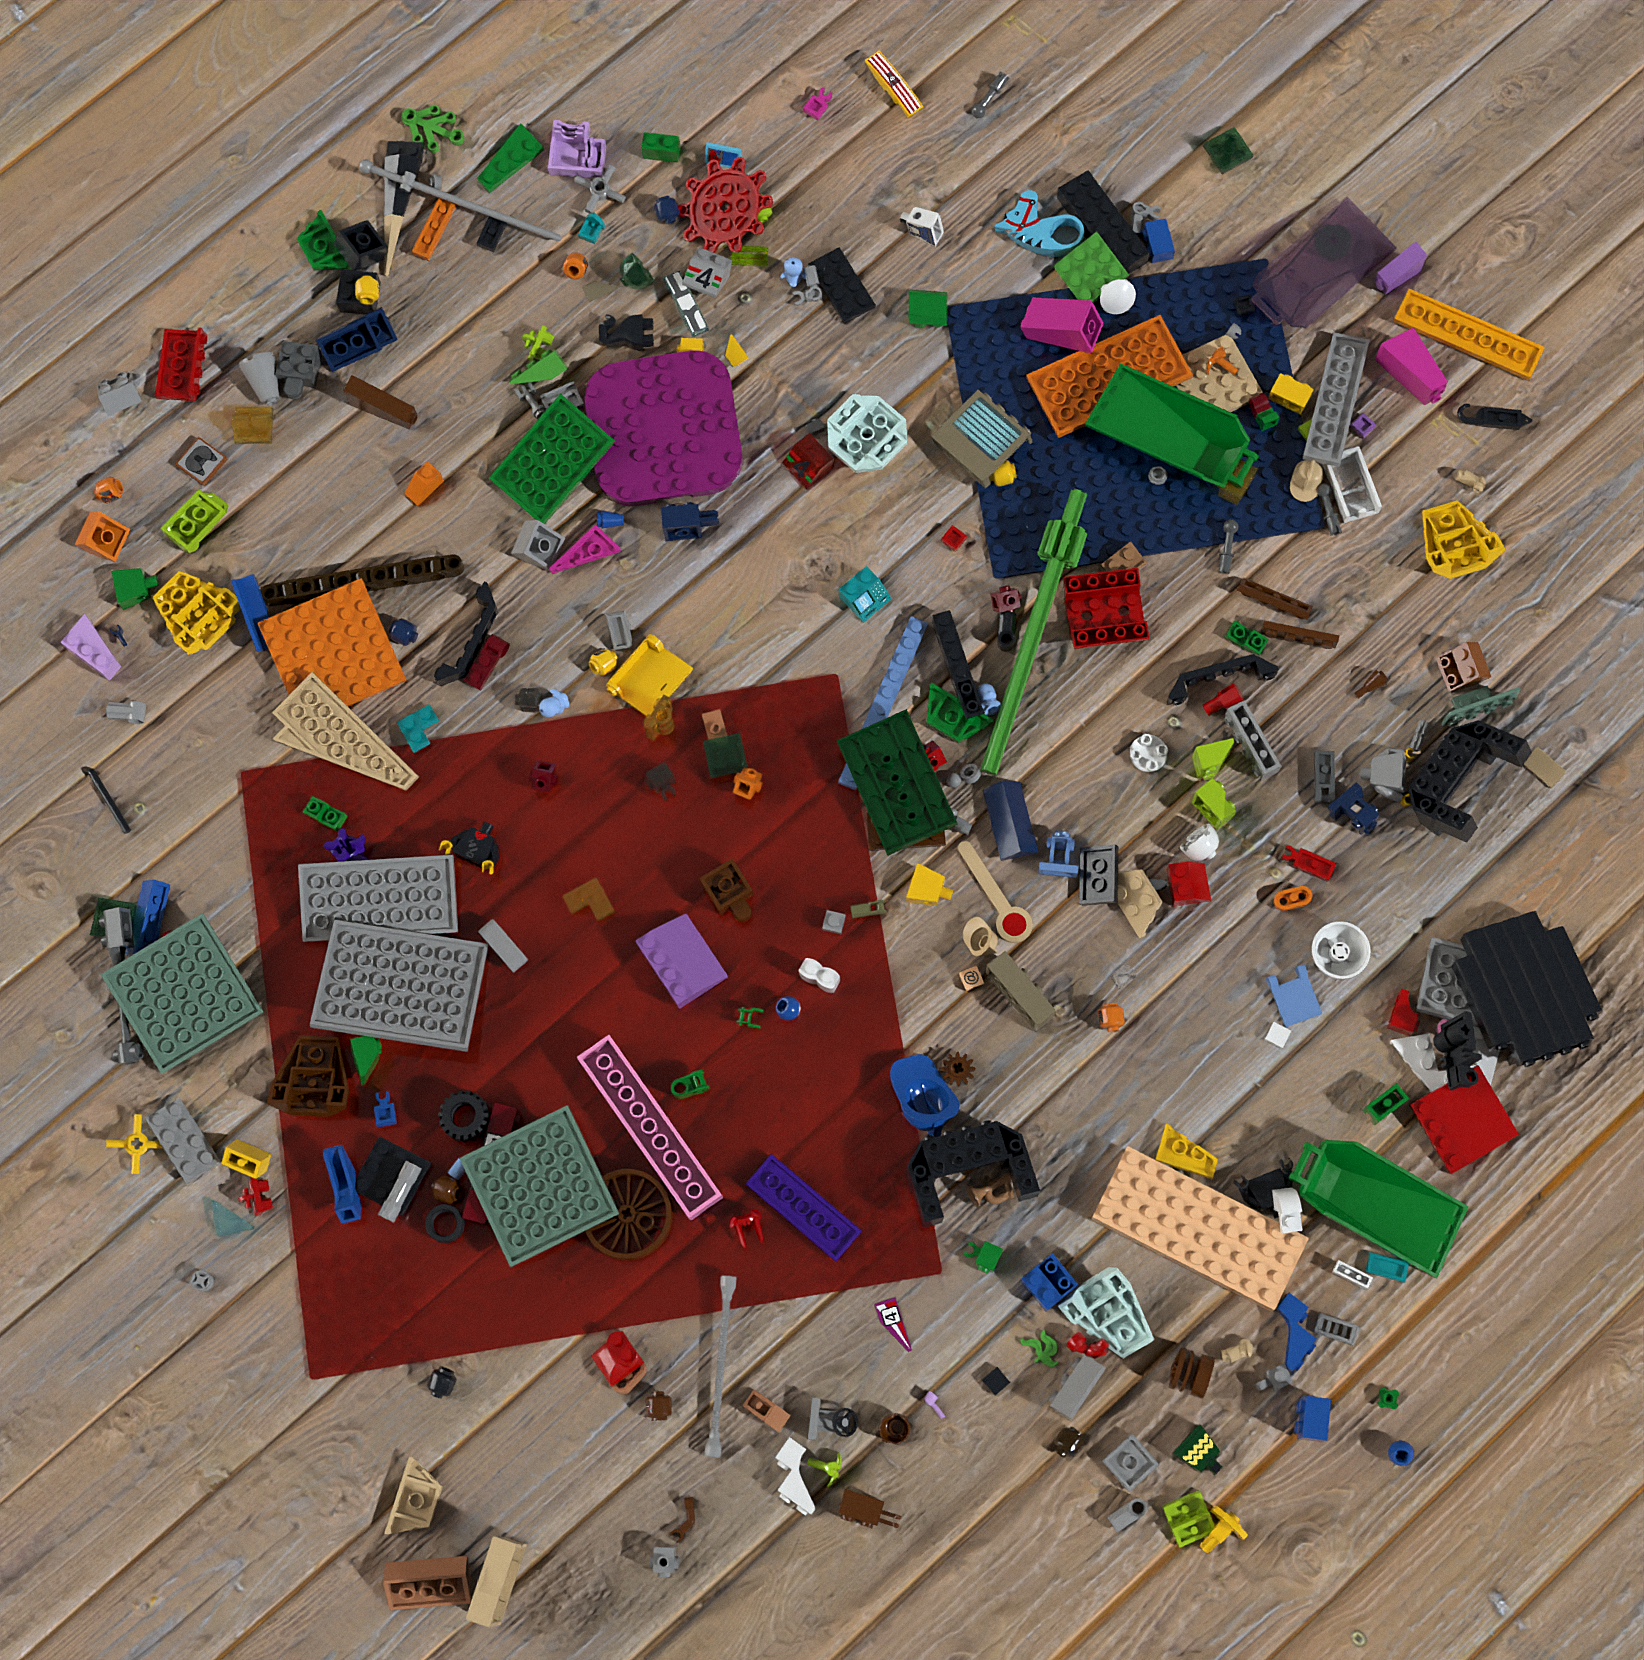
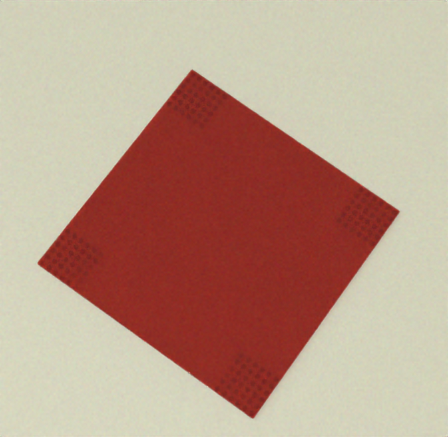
M837 674L666 701L651 719L634 707L429 740L430 744L415 753L409 744L392 746L390 748L419 776L407 790L322 758L241 772L275 1076L299 1035L338 1037L349 1087L346 1108L330 1117L289 1115L279 1110L310 1379L317 1380L720 1312L723 1310L722 1302H724L720 1288L721 1276L737 1277L736 1288L732 1294V1300L729 1302V1308L732 1310L942 1273L935 1226L923 1228L913 1194L910 1195L906 1177L907 1165L920 1144L918 1129L913 1127L905 1118L890 1080V1070L893 1063L905 1058L881 917L880 915H870L852 919L851 905L877 901V894L858 788L855 791L838 783L846 761L836 740L849 734ZM720 709L730 746L711 751L702 714ZM537 760L556 764L555 774L558 775V781L550 792H539L538 790L531 789L532 781H529V775ZM744 767L752 768L762 774L760 780L763 782L759 793L755 792L750 800L733 793L735 783H733L737 772L741 773ZM312 796L326 802L331 807L348 816L340 829L344 828L347 835L357 839L363 834L365 836L364 856L371 860L445 855L446 849L439 850L442 841H448L470 827L480 830L483 822L494 826L490 836L495 838L499 846L500 859L494 867L493 874H489L490 869L482 872L481 868L454 856L458 932L428 934L488 944L479 934L478 930L494 919L528 959L525 964L513 973L488 944L468 1052L379 1038L382 1054H379V1061L366 1083L361 1085L351 1051L350 1039L363 1035L310 1027L329 940L303 942L298 864L341 862L337 861L336 857L324 848L326 842L334 841L338 837V832L303 813ZM732 858L754 896L746 900L751 907L752 915L745 922L737 921L730 910L720 915L699 879ZM876 905L870 906L871 911L876 910ZM827 910L846 915L841 934L822 930ZM687 914L728 975V978L679 1009L639 949L636 940L651 930ZM805 958L816 960L822 967L831 968L839 974L840 982L834 993L825 992L817 984L808 983L801 978L799 969ZM784 996H792L800 1003L799 1015L793 1020H783L776 1012L777 1002ZM745 1007V1009L751 1010L752 1007L764 1010L763 1013L753 1012L751 1014L750 1023L759 1025L761 1028H748V1025L744 1024L739 1026V1023H736L740 1017L738 1009ZM744 1013L743 1021H748L749 1013ZM608 1035L611 1036L723 1196L721 1200L691 1221L577 1059V1056ZM704 1070L703 1076L706 1084L710 1086L709 1090L681 1100L673 1097L671 1084L674 1080L695 1071ZM677 1085L674 1090L680 1094L686 1088L683 1085ZM460 1090L463 1092L467 1090L478 1094L488 1105L491 1114L494 1103L518 1108L519 1114L522 1116L519 1126L516 1125L514 1131L569 1105L602 1176L620 1169L640 1170L656 1178L666 1189L673 1208L672 1226L666 1240L656 1251L644 1258L623 1261L610 1258L597 1250L584 1231L513 1267L509 1266L490 1223L486 1226L464 1220V1231L457 1240L450 1243H440L434 1240L427 1233L425 1226L426 1217L435 1206L447 1203L438 1201L433 1197L432 1183L442 1175L452 1177L447 1172L457 1159L481 1148L486 1135L484 1131L481 1138L477 1137L475 1138L476 1141H468V1143L455 1141L448 1136L439 1123L440 1118L438 1117V1113L441 1112L440 1106L445 1103L444 1099L446 1097L449 1099L451 1097L450 1094L453 1092L457 1094ZM386 1091H389L390 1102L388 1104L394 1103L397 1124L377 1128L374 1106H380L376 1099V1093H379L380 1099H385ZM464 1106L458 1109L454 1116L455 1124L458 1127L469 1126L475 1119L476 1113L474 1108ZM379 1136L432 1163L404 1216L398 1214L394 1223L378 1215L382 1205L357 1193L362 1202L361 1219L341 1224L334 1210V1191L323 1157V1149L343 1145L357 1172L356 1177ZM770 1154L775 1156L862 1231L837 1262L746 1185V1182ZM466 1172L459 1179L462 1187L461 1197L452 1204H447L457 1208L462 1215L471 1187V1182ZM627 1176L616 1178L626 1205ZM631 1176L630 1204L642 1180L640 1177ZM612 1180L608 1190L611 1196L623 1206ZM645 1180L634 1206L655 1185ZM657 1189L637 1209L663 1199L661 1192ZM664 1202L642 1212L666 1214V1204ZM752 1209H757L762 1216L759 1219L763 1242L760 1243L752 1222L750 1225L741 1226L746 1242V1248H744L739 1241L735 1228H730V1219L734 1215H744L751 1212ZM630 1210L623 1212L625 1219L632 1217ZM449 1212L440 1213L434 1220V1229L440 1235H449L456 1228V1218ZM644 1217L640 1221L641 1227L644 1228L651 1224V1219L648 1217ZM653 1217L655 1225L664 1228L666 1217ZM617 1222L592 1231L595 1239L599 1241ZM633 1223L641 1247L644 1250L653 1243ZM621 1225L601 1243L603 1247L608 1250L611 1249ZM626 1225L614 1249L616 1253L625 1254ZM630 1225L628 1254L640 1251ZM653 1228L647 1233L656 1241L662 1231Z

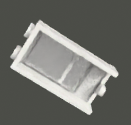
M1359 446L1355 448L1347 447L1343 450L1340 467L1321 463L1341 513L1343 523L1380 512L1382 505Z

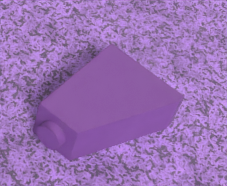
M1417 242L1410 245L1377 273L1375 284L1385 295L1421 272L1427 254Z

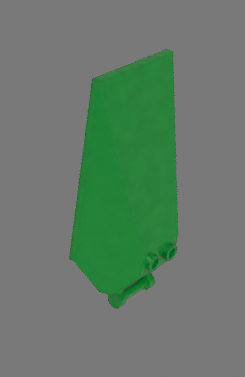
M1121 363L1085 423V426L1223 488H1225L1228 482L1236 488H1241L1244 484L1243 480L1253 462H1256L1259 457L1258 454L1247 449L1250 438L1237 415ZM1242 456H1244L1247 460L1238 476L1235 477L1232 474Z
M1324 1140L1320 1143L1319 1147L1305 1142L1302 1147L1304 1150L1293 1173H1290L1288 1178L1301 1185L1298 1191L1300 1196L1326 1217L1433 1278H1438L1469 1206L1359 1142ZM1313 1153L1315 1156L1305 1178H1303L1301 1174L1310 1154Z

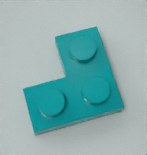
M428 704L399 720L397 724L415 753L430 744L423 730L439 722V719L431 705Z

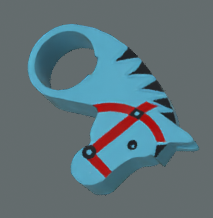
M1032 190L1023 192L1017 206L1009 213H1005L1002 222L994 225L995 232L1007 234L1010 239L1025 249L1048 257H1065L1084 242V227L1077 217L1059 215L1039 219L1037 217L1038 195ZM1063 226H1071L1080 234L1075 242L1068 245L1057 243L1052 238L1055 230Z

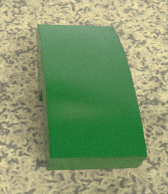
M1236 620L1232 622L1224 638L1258 656L1269 640L1256 630H1249Z
M312 796L303 810V813L337 832L348 817L345 813Z

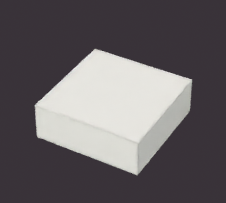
M1273 1022L1265 1041L1283 1049L1291 1030Z

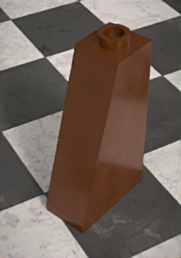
M351 375L343 390L350 406L406 429H410L411 425L416 423L418 415L414 406Z

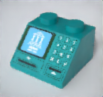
M865 566L838 589L839 598L863 623L892 600L880 579L868 566Z

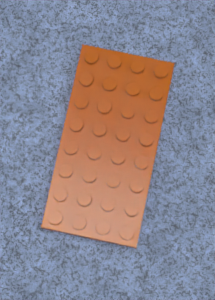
M1161 315L1096 343L1092 353L1078 351L1026 375L1057 438L1085 426L1086 421L1120 363L1171 386H1176L1193 378L1190 368Z

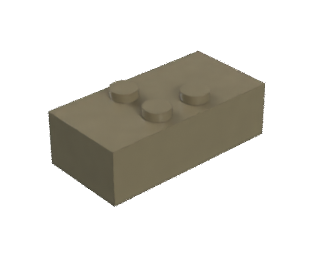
M1006 951L987 965L986 975L1035 1032L1054 1018L1056 1010L1041 994L1043 993L1041 987L1037 983L1033 984L1030 981L1029 973L1024 968L1020 969Z

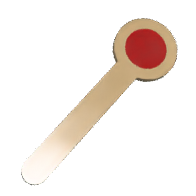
M962 841L958 845L960 855L999 914L996 920V929L999 936L1010 943L1024 941L1029 937L1033 928L1030 914L1023 908L1011 907L972 845L968 841Z

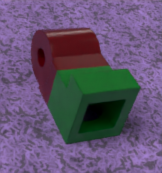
M1264 393L1248 399L1252 414L1262 431L1277 425L1279 416L1276 411H1273Z

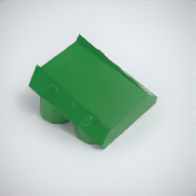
M909 289V323H913L916 328H924L927 324L934 327L947 326V292Z

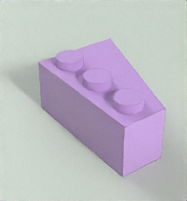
M85 614L60 642L69 652L109 681L121 668V665Z

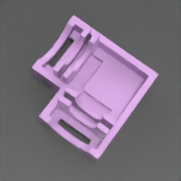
M553 120L548 163L549 175L602 178L606 155L605 139L589 138L591 130L589 122L569 125L560 120ZM598 152H601L600 164L596 168Z

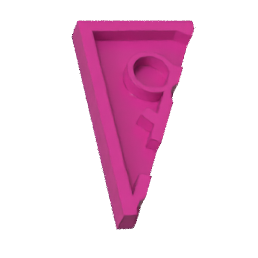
M594 525L549 568V571L555 574L619 553L621 548L597 525Z

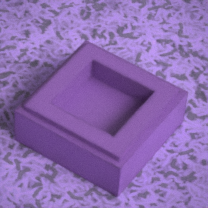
M1362 413L1349 427L1364 439L1376 427V424Z

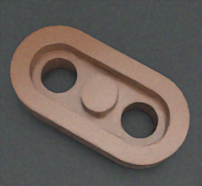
M644 1363L639 1366L640 1370L638 1372L634 1370L612 1388L620 1395L628 1394L646 1374V1364ZM626 1382V1386L621 1388V1384Z

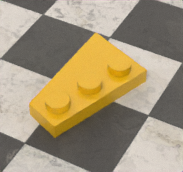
M1165 1124L1155 1160L1177 1169L1213 1179L1218 1159L1199 1145L1188 1140L1185 1135L1174 1130L1169 1124Z

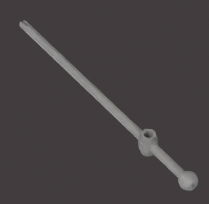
M364 159L360 162L359 170L362 173L368 174L372 172L401 184L399 189L409 193L411 189L415 188L549 239L561 240L559 234L416 182V175L406 171L404 176H400L373 166L369 160Z

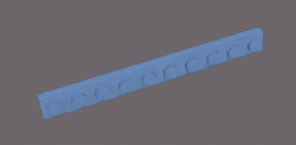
M912 616L910 617L862 729L888 718L928 626L927 622ZM846 763L838 783L856 791L857 786Z

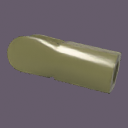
M885 900L851 905L852 919L886 913L887 911L883 905ZM876 905V910L871 911L870 906Z

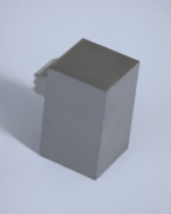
M812 419L811 423L805 425L809 437L825 431L821 419Z

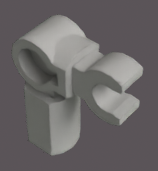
M1142 202L1133 204L1130 227L1138 238L1142 233L1143 218L1149 217L1152 221L1159 220L1160 216L1155 215L1153 212L1159 213L1161 210L1160 206L1149 207Z
M809 266L803 269L807 287H810V289L805 290L803 293L801 291L793 292V296H801V300L796 301L795 305H802L804 301L818 302L821 300L822 291L817 287L819 280L816 266Z

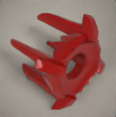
M752 1209L751 1212L744 1215H734L730 1219V1228H735L739 1241L744 1248H746V1242L741 1226L750 1225L752 1222L760 1243L763 1242L759 1219L762 1216L757 1209Z

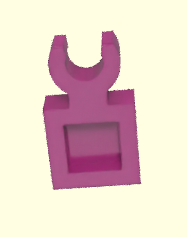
M824 87L819 90L818 97L813 95L803 107V112L816 120H819L828 108V103L826 102L832 99V92L827 96L823 95L825 92Z

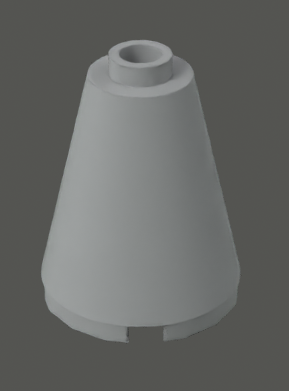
M263 352L253 355V358L249 361L248 358L240 361L239 367L261 403L267 406L276 404L279 399L278 380L275 375L276 361L274 353Z

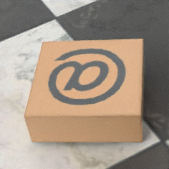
M977 966L959 972L966 992L984 985Z

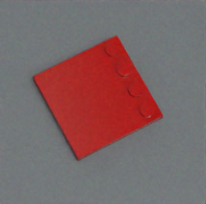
M1479 1065L1473 1067L1479 1078L1475 1085L1469 1088L1459 1087L1452 1091L1449 1090L1447 1082L1409 1104L1449 1174L1455 1173L1519 1135ZM1466 1073L1467 1078L1471 1081V1077Z

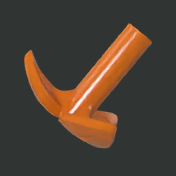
M1221 346L1214 351L1212 357L1208 360L1206 373L1209 375V370L1213 363H1218L1232 375H1235L1238 369L1223 358L1227 354L1224 347Z

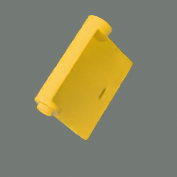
M649 634L606 683L608 687L606 690L615 697L617 695L651 719L692 672L693 667L665 649L663 643L657 637Z

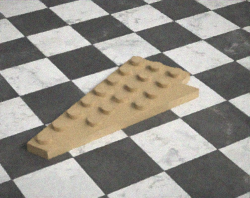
M313 672L272 712L285 725L273 738L277 742L407 790L419 778Z

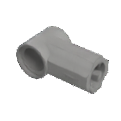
M109 702L107 705L106 713L108 719L125 720L133 724L144 723L146 704L143 702Z
M1134 1498L1107 1518L1116 1532H1119L1138 1518L1144 1516L1147 1512V1504L1140 1498ZM1135 1502L1143 1504V1511L1139 1514L1134 1513L1132 1510V1505Z

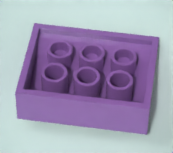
M687 914L651 930L636 940L639 949L679 1009L728 978V975Z

